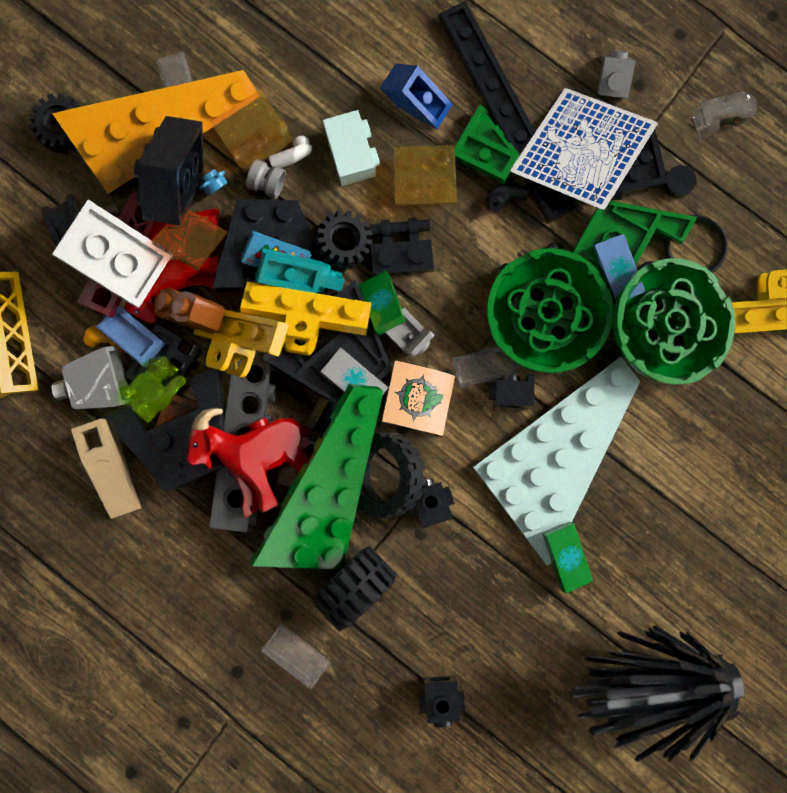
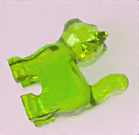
M166 356L154 357L148 361L147 369L144 373L138 375L131 384L122 386L119 390L125 398H130L131 401L128 403L132 409L148 423L157 412L165 409L171 403L172 397L187 381L184 376L180 375L173 378L165 387L161 381L177 374L179 369L173 366Z

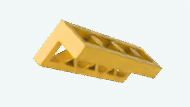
M0 272V280H10L12 293L8 298L0 293V302L2 303L0 306V399L10 394L36 392L38 390L18 272ZM5 307L16 314L17 323L13 328L2 321L1 312ZM10 337L21 344L22 352L17 358L7 351L6 342ZM16 366L26 373L28 385L13 386L11 372Z

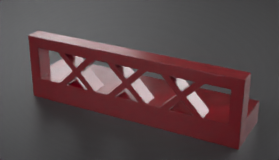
M132 192L119 220L151 240L160 222L142 220L141 206H138L136 202L137 194ZM89 279L77 303L101 316L104 314L113 318L122 298Z

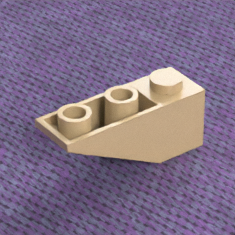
M98 419L71 429L80 459L110 518L113 519L141 509L118 434L106 419Z

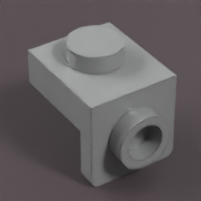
M610 50V55L602 54L601 61L603 63L597 91L598 95L629 98L636 62L632 57H628L629 52Z
M401 306L406 322L384 333L404 353L415 357L429 347L430 340L434 337V334L430 330L425 329L405 307Z

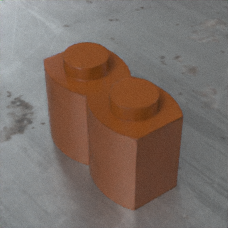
M165 288L160 291L155 299L154 309L155 315L160 318L209 334L219 331L226 311L220 304L191 292H179L172 288Z

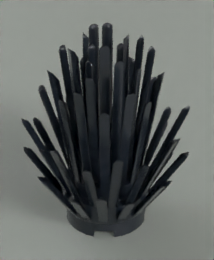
M653 626V629L649 628V631L644 632L647 637L659 643H652L626 632L618 631L617 634L624 639L677 659L656 657L630 650H623L622 652L608 650L611 656L620 658L585 657V660L589 662L658 669L587 667L590 671L589 676L603 679L585 681L586 685L574 686L569 694L571 698L598 697L587 699L586 703L589 707H593L592 711L581 712L577 714V717L582 719L609 718L608 723L590 727L587 732L593 736L632 726L637 728L656 723L619 735L615 739L618 742L614 748L685 724L638 754L634 760L641 761L655 751L663 750L680 738L664 751L663 758L668 757L669 763L681 751L688 750L704 734L690 754V762L693 761L709 739L711 742L715 739L724 722L733 720L740 713V711L736 710L739 698L745 697V690L738 668L735 664H729L723 659V655L712 654L687 631L686 634L679 633L681 638L689 645L658 626Z

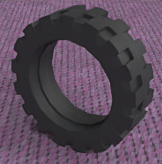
M385 432L374 433L357 506L361 512H368L367 515L370 517L388 518L407 513V510H412L417 505L415 501L422 497L423 491H421V488L426 482V476H423V470H425L424 461H420L419 455L421 454L418 448L411 445L412 441L407 437L402 438V434ZM380 449H386L394 457L399 468V488L390 501L383 500L375 492L371 484V461Z

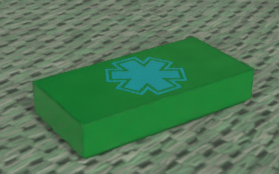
M386 271L359 284L364 301L371 303L370 318L378 335L406 322L392 280Z
M567 522L542 534L562 592L567 594L593 582L574 523Z

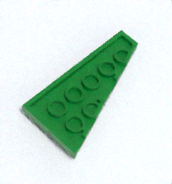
M348 384L330 416L331 422L322 438L319 437L313 446L315 451L308 463L303 464L280 505L281 511L272 526H268L263 535L265 539L258 552L254 551L249 561L252 566L342 569L344 567L383 396V390L380 387Z

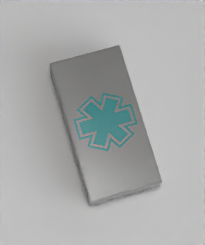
M341 347L319 372L343 393L349 383L380 387L383 390V394L388 389L385 384Z

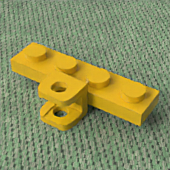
M787 270L762 273L757 279L758 301L732 302L735 315L734 333L787 329Z
M247 282L240 310L244 314L285 322V324L289 325L284 341L285 350L291 353L310 355L316 347L319 328L366 336L371 303ZM299 339L305 340L306 343L299 346L294 341Z
M226 310L218 332L209 334L194 329L193 334L212 340L206 357L207 367L221 371L226 370L228 374L245 378L251 368L255 351L279 357L289 325L277 320ZM221 352V357L217 361V356ZM241 359V365L237 368V363Z

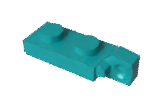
M264 248L262 249L255 274V280L259 283L311 293L323 292L324 288L341 291L345 281L342 273L330 270L331 266L329 264Z

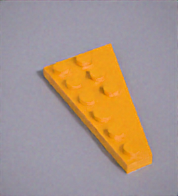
M241 70L52 114L109 194L134 178L135 162L143 155L146 143H150L155 128L161 125L165 116L202 121L203 133L260 98L245 71Z

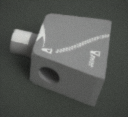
M118 346L100 348L62 366L64 380L52 384V393L55 399L69 398L73 409L116 407L133 403Z

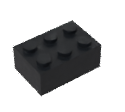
M165 116L161 125L155 128L150 143H146L143 155L140 159L136 160L134 165V177L139 180L136 202L138 206H141L142 220L173 225L181 224L201 183L200 179L204 176L202 121Z

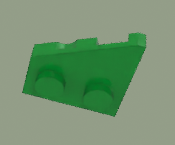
M479 104L453 149L451 157L505 184L511 174V168L519 158V153L505 139L504 133L499 126H495L489 118L487 110Z

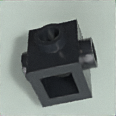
M433 478L427 479L425 485L421 488V491H423L422 497L415 501L417 505L410 510L412 518L419 517L422 528L453 519L449 506L454 504V500L449 486L443 488L442 482L435 484ZM428 496H433L436 499V504L432 508H428L425 505V499Z
M455 675L424 677L425 693L419 694L420 714L426 713L427 723H434V727L444 728L452 726L455 721H460L459 711H465L464 691H458ZM441 700L446 701L443 704H438V702Z

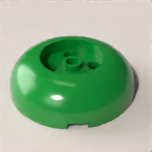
M554 248L530 251L528 254L507 264L494 281L487 303L489 329L499 349L517 365L539 373L569 371L590 360L604 345L612 327V296L599 275L600 272L583 257L566 250ZM534 289L541 290L543 293L542 300L534 301L530 296V292ZM562 298L570 299L573 305L570 310L563 309L560 303ZM549 310L552 313V317L550 319L545 318L542 311ZM523 319H532L535 324L532 330L524 329L522 327ZM554 327L563 329L564 336L562 339H556L551 334Z
M680 258L658 260L635 272L621 288L615 301L612 316L615 342L626 362L642 376L668 385L696 382L713 369H717L731 348L735 332L733 305L730 297L725 296L722 288L717 283L720 280L704 266ZM642 282L646 292L629 298L634 289ZM655 299H657L660 302V309L658 312L655 311L657 308ZM650 329L653 330L655 334V338L653 341H651L648 336V331ZM676 336L682 338V346H674L673 340Z

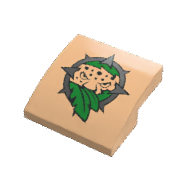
M395 361L382 422L443 436L455 376Z

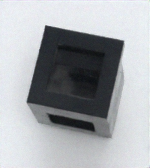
M502 375L501 380L489 381L488 400H493V408H532L534 406L535 375H527L524 381H520L519 375Z

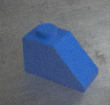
M395 64L380 87L383 93L398 108L434 129L439 128L453 105L418 65Z

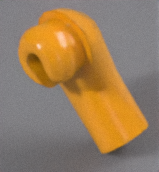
M91 326L85 331L83 341L89 347L94 348L100 343L118 346L96 326ZM118 346L120 355L126 353L123 349H121Z

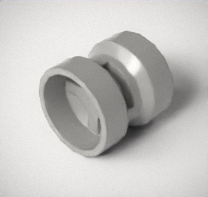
M256 159L249 170L246 187L253 191L262 190L267 196L276 199L283 188L286 170L279 167L270 168L265 162Z

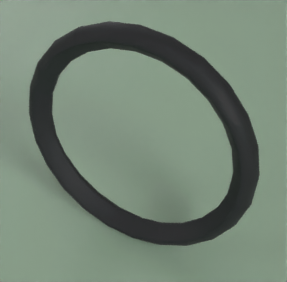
M689 215L697 217L696 221L712 226L720 237L722 244L720 257L712 267L708 268L709 271L714 273L722 266L728 253L727 236L723 228L713 219L703 215ZM665 238V256L667 259L674 258L670 248L671 241Z

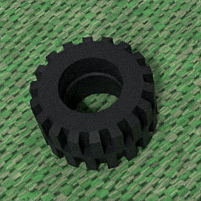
M371 546L363 548L314 595L312 604L337 631L345 630L379 600L392 586L397 574Z

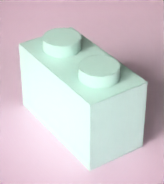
M356 110L323 120L341 186L376 177L375 166L380 165L376 148H370L367 138L371 137L367 119L361 120L359 111Z

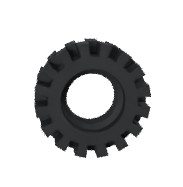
M57 93V98L53 94H48L49 101L47 102L40 98L38 101L42 105L40 107L36 105L32 107L36 115H29V120L33 123L29 124L30 129L34 132L33 135L40 143L54 153L58 154V151H60L62 154H68L67 149L69 148L72 152L77 151L65 131L60 134L51 132L50 123L55 118L52 113L81 106L72 97L67 96L66 98L62 93Z
M337 210L335 215L332 212L321 221L314 239V246H317L315 252L317 256L322 255L320 261L324 263L326 261L330 262L332 269L335 266H339V271H344L346 267H349L350 270L356 264L359 265L366 257L372 245V240H370L372 232L371 230H366L369 224L366 221L361 223L360 219L362 216L359 214L355 218L351 217L352 211L349 210L346 211L345 215H342V210ZM341 230L348 232L354 239L353 248L347 251L336 248L332 242V234Z

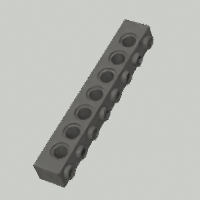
M245 279L243 295L247 282H259H257L256 280ZM255 352L251 368L245 378L231 375L224 422L225 432L228 434L240 435L244 429L249 428L248 424L263 417H266L268 422L273 420V416L268 414L270 402H275L277 384H272L274 372L279 371L260 359L266 353ZM241 359L237 363V368L241 365ZM254 368H261L263 370V378L258 383H250L248 378L250 371ZM250 398H257L259 402L258 410L253 414H247L244 410L245 402ZM227 468L217 471L209 528L251 532L252 526L257 527L260 510L252 515L243 517L242 508H237L232 504L231 496L233 492L240 490V487Z

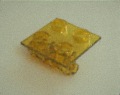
M261 89L210 121L243 173L250 170L256 159L264 161L270 155L277 153L293 142L287 125L283 120H280Z
M454 145L394 147L395 206L457 204Z

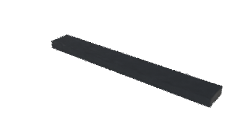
M464 1L439 13V20L495 126H499L504 133L505 139L514 146L520 156L535 134V130L469 6ZM524 178L547 224L576 209L573 202H559L558 191Z

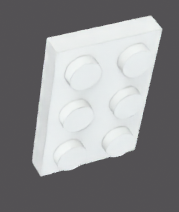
M87 200L52 256L136 308L140 307L173 255L165 249L163 250L159 245H155L153 241L90 200Z

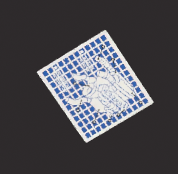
M565 88L511 168V172L604 210L658 123Z

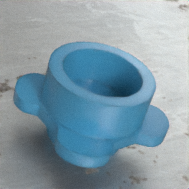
M214 169L200 179L203 183L199 187L200 191L204 190L210 196L225 186L228 182L223 176L225 174L224 170L217 173Z

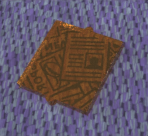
M188 209L181 224H167L152 240V245L171 255L173 260L178 259L191 268L198 270L226 237L227 231L208 221V217H201Z

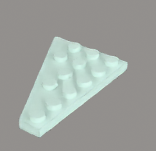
M622 357L618 358L473 467L547 566L552 562L542 534L573 521L640 383V380Z

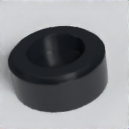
M675 166L666 174L668 183L664 188L673 197H685L696 186V175L687 166Z

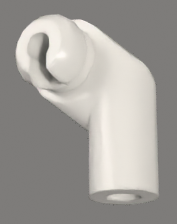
M298 136L293 140L294 147L270 155L271 166L273 168H283L309 156L312 151V145L309 144L308 137Z

